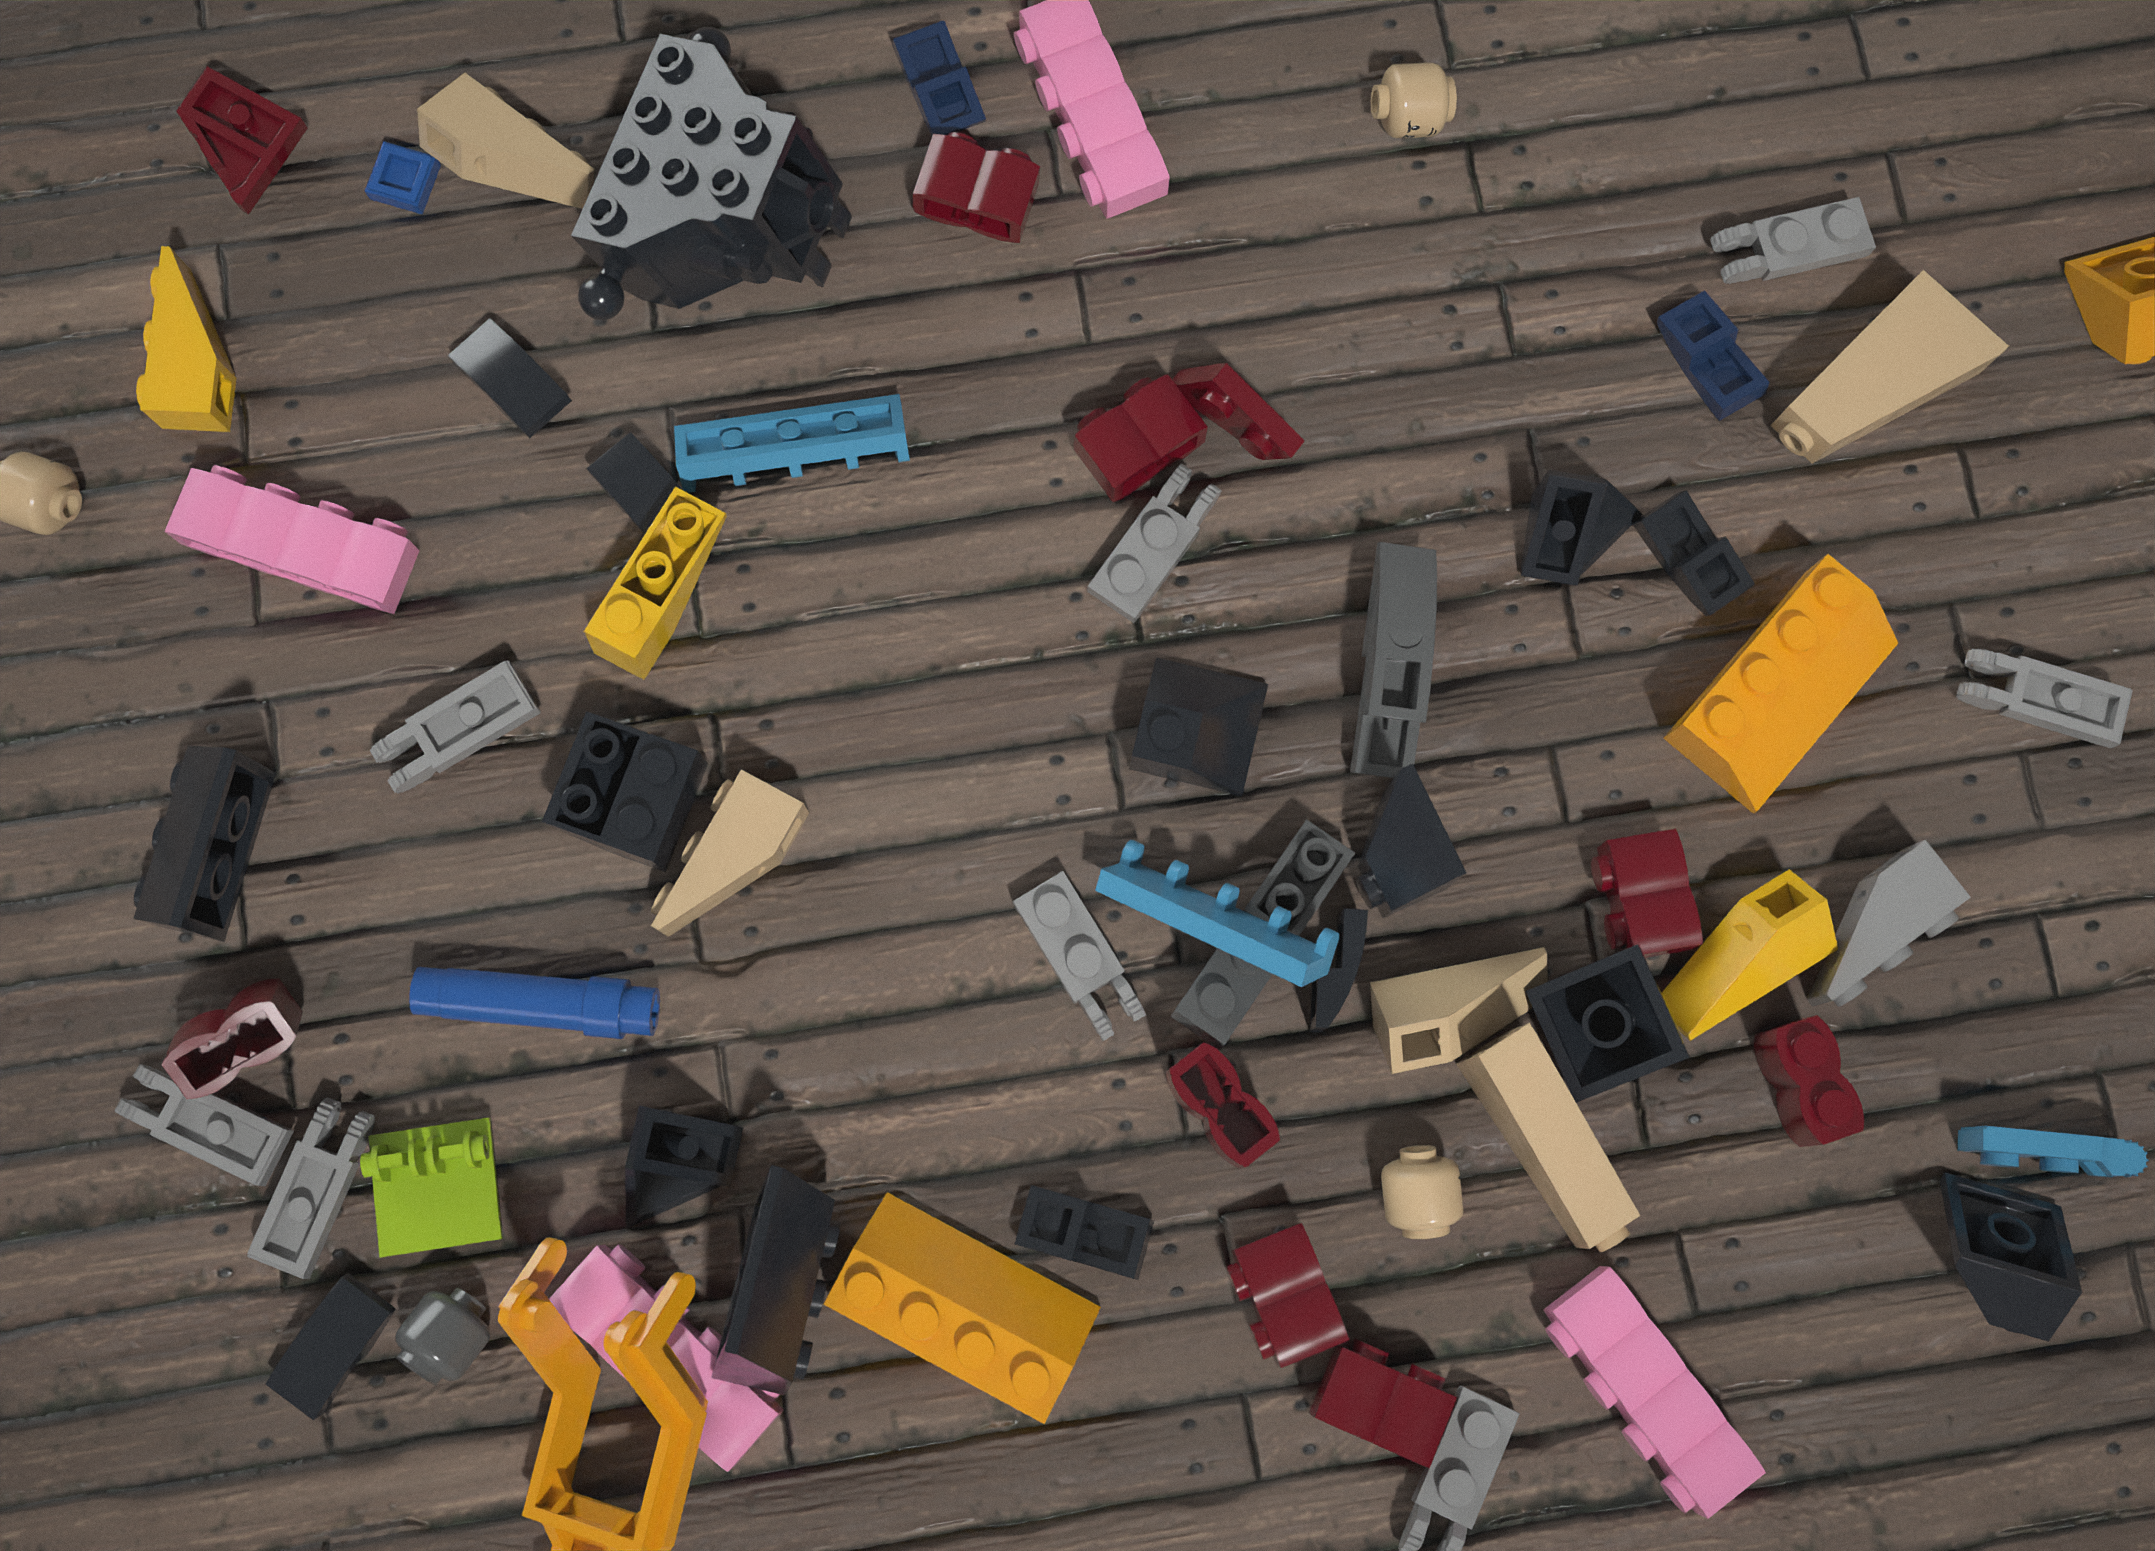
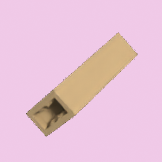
M1923 270L1770 426L1779 433L1781 442L1788 450L1796 455L1804 456L1813 464L1980 374L2009 345Z
M1527 1023L1504 1032L1456 1063L1574 1246L1583 1249H1591L1595 1246L1599 1252H1603L1628 1237L1630 1232L1626 1225L1638 1218L1640 1214L1531 1024Z

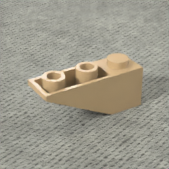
M463 73L417 108L420 147L462 179L583 209L594 184L595 169L589 165L581 154L568 150L548 135L538 122L525 118L505 103L494 89L484 87L467 73Z
M743 770L739 772L734 782L727 779L718 790L712 802L711 810L716 814L705 833L699 830L695 832L684 849L681 861L686 866L675 885L670 882L666 883L657 895L651 909V913L656 915L651 926L669 937L781 864L809 815V811L804 803Z
M1545 948L1370 982L1373 1028L1391 1073L1394 1074L1452 1062L1531 1010L1533 1007L1526 991L1548 982L1547 952Z

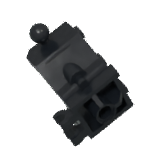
M699 28L690 35L689 39L659 34L571 234L573 239L601 267L599 274L586 278L578 291V301L581 309L593 319L608 320L615 317L623 308L624 291L644 301L681 309L742 281L762 284L767 283L773 276L802 283L806 275L817 286L824 287L832 265L819 253L817 245L822 233L828 227L841 238H844L849 227L852 215L837 199L843 183L813 141L812 130L804 127L794 113L770 108L762 98L753 96L734 68L728 66L731 57L730 42L725 34L716 28Z

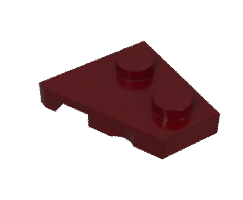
M208 66L176 110L189 132L199 144L210 165L228 189L234 202L248 215L308 129L299 116Z
M1227 363L1182 369L1172 379L1193 408L1238 439L1241 446L1248 453L1260 460L1292 458L1305 441Z

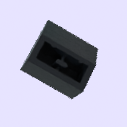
M586 711L542 823L610 853L666 872L708 763L698 750Z

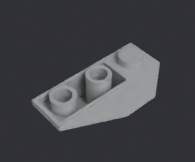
M1926 840L1902 849L1858 882L1835 935L1838 950L1825 957L1807 998L1812 1007L1832 1001L1838 1007L1848 1003L1868 987L1863 981L1865 976L1877 967H1880L1883 972L1893 969L1913 954L1914 951L1908 945L1924 932L1928 938H1932L1959 919L1954 910L1971 897Z

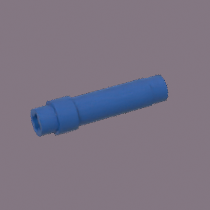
M418 967L411 981L409 1004L410 1010L414 1015L583 1031L585 1036L623 1039L626 1034L647 1036L655 1034L660 1011V992L658 988L631 986L629 979L591 976L589 980L456 968Z

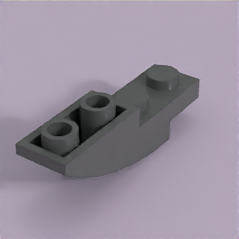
M1377 542L1361 657L1366 658L1350 772L1394 778L1403 767L1412 763L1414 765L1420 723H1426L1434 657L1437 609L1436 550Z
M1306 819L1243 911L1269 922L1274 909L1278 906L1291 911V920L1287 931L1300 936L1355 852ZM1217 948L1171 1017L1220 1051L1272 976V973Z

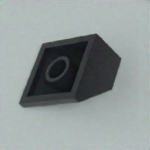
M1156 657L1129 769L1242 796L1268 684Z
M1413 763L1403 767L1385 788L1358 863L1361 875L1356 877V884L1368 908L1373 909L1377 907L1382 918H1386L1446 890L1467 873Z
M1944 1172L1939 1181L1954 1263L1988 1324L2013 1333H2020L2049 1342L2082 1294L2062 1207Z

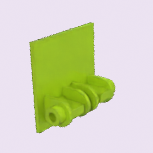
M490 1118L368 1136L370 1152L361 1154L360 1167L364 1178L372 1177L380 1258L503 1239Z

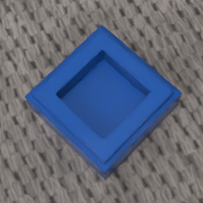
M383 141L365 193L370 200L423 215L441 164L429 154Z

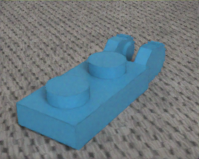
M1995 1126L1961 1127V1130H1958L1957 1151L1980 1153L1981 1165L2019 1167V1157L2039 1159V1170L2079 1173L2080 1166L2088 1176L2131 1177L2138 1176V1173H2144L2143 1169L2147 1167L2146 1162L2149 1161L2146 1158L2148 1153L2143 1150L2144 1146H2139L2138 1142H2132V1140Z

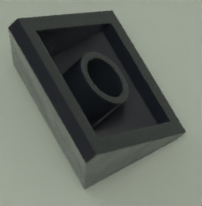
M1639 944L1526 991L1576 1103L1690 1057Z

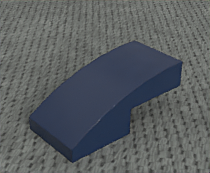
M944 20L893 39L892 45L905 78L932 136L933 134L948 135L949 133L959 132L986 122L985 114L966 66L962 67Z
M1705 290L1658 317L1657 325L1673 356L1696 392L1719 421L1766 394L1769 381L1735 343L1739 329Z

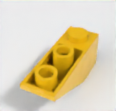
M161 246L159 267L153 268L150 279L151 292L154 297L152 320L146 322L143 333L144 346L147 351L145 374L139 376L136 387L140 410L162 429L230 432L237 378L191 269L171 247Z
M677 487L673 489L584 630L594 654L645 680L678 625L727 517L725 512Z
M1790 869L1741 898L1661 993L1677 1029L1691 1041L1837 951L1838 945L1827 899Z

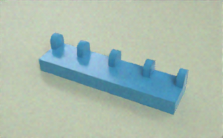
M900 394L674 426L676 467L682 489L687 493L696 492V480L732 475L735 486L747 485L746 472L789 466L791 478L802 477V464L846 458L848 470L858 469V456L895 451L898 462L910 461Z
M1134 840L1127 842L1118 864L1102 868L1095 891L1295 985L1303 987L1328 975L1339 940V933L1325 928L1319 935L1316 944L1287 931L1291 920V911L1283 907H1276L1270 916L1269 922L1236 908L1240 890L1230 883H1225L1221 887L1216 899L1185 884L1189 872L1188 864L1174 860L1169 866L1166 875L1142 865L1144 845Z

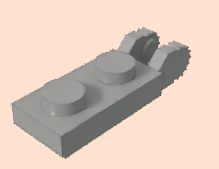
M1859 197L1753 221L1752 224L1744 223L1735 227L1725 228L1722 231H1718L1710 239L1713 250L1719 253L1748 246L1753 248L1754 256L1732 261L1721 269L1720 272L1726 284L1744 282L1761 277L1765 281L1869 256L1876 248Z
M1183 464L1176 468L1157 498L1153 496L1087 586L1088 593L1132 623L1137 621L1199 534L1200 524L1215 505L1222 492L1212 483L1209 484L1208 487L1200 492L1186 518L1171 509L1170 506L1174 500L1184 491L1190 481L1192 470Z
M1986 649L1968 650L1964 663L1966 667L1990 676L2008 678L2005 691L1980 683H1960L1956 695L1957 700L1981 709L2000 710L1999 715L2107 748L2120 745L2133 692L2130 688L2022 655L2014 658Z
M507 660L405 719L407 724L376 742L375 745L371 746L370 752L377 763L386 762L410 750L418 742L424 755L397 770L388 780L394 793H403L428 780L436 771L441 773L537 716L541 711L514 666Z
M1064 871L1013 901L1014 907L1074 1004L1079 1003L1102 1041L1114 1035L1112 1023L1104 1010L1099 1008L1091 994L1110 983L1118 996V1002L1122 1009L1134 1022L1146 1015L1129 983L1123 977L1125 970Z
M139 1064L133 1077L139 1080L142 1085L162 1091L170 1096L161 1113L149 1109L147 1105L139 1101L123 1098L120 1099L114 1110L116 1113L150 1129L149 1135L247 1182L257 1186H266L294 1130L216 1093L201 1098L186 1099L169 1075L152 1067Z
M329 1097L321 1101L314 1113L313 1119L310 1121L303 1140H297L248 1250L247 1257L302 1279L311 1277L360 1165L357 1159L364 1152L369 1141L368 1136L372 1134V1130L375 1127L376 1117L374 1115L361 1111L355 1116L336 1154L322 1148V1146L330 1138L339 1119L341 1103Z
M1461 1385L1459 1386L1455 1394L1457 1399L1430 1468H1424L1411 1500L1415 1504L1399 1542V1551H1417L1420 1549L1430 1523L1432 1511L1450 1519L1436 1551L1462 1550L1467 1528L1472 1530L1520 1413Z

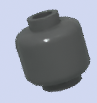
M456 1288L450 1297L438 1291L428 1292L396 1332L395 1341L402 1349L396 1358L411 1371L435 1386L441 1379L447 1381L458 1380L464 1375L489 1341L490 1330L480 1319L486 1310L485 1306L459 1288Z

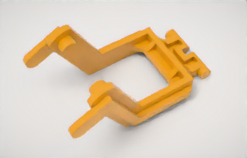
M548 1237L540 1243L498 1306L500 1309L498 1323L553 1392L522 1516L543 1524L552 1544L551 1551H671L675 1545L708 1405V1400L666 1342L695 1294V1279L690 1274L674 1273L667 1281L648 1314L633 1310L621 1322L611 1324L604 1336L603 1346L605 1352L609 1354L610 1358L661 1426L641 1510L635 1513L575 1493L571 1487L601 1368L544 1293L563 1265L567 1255V1247L564 1241Z

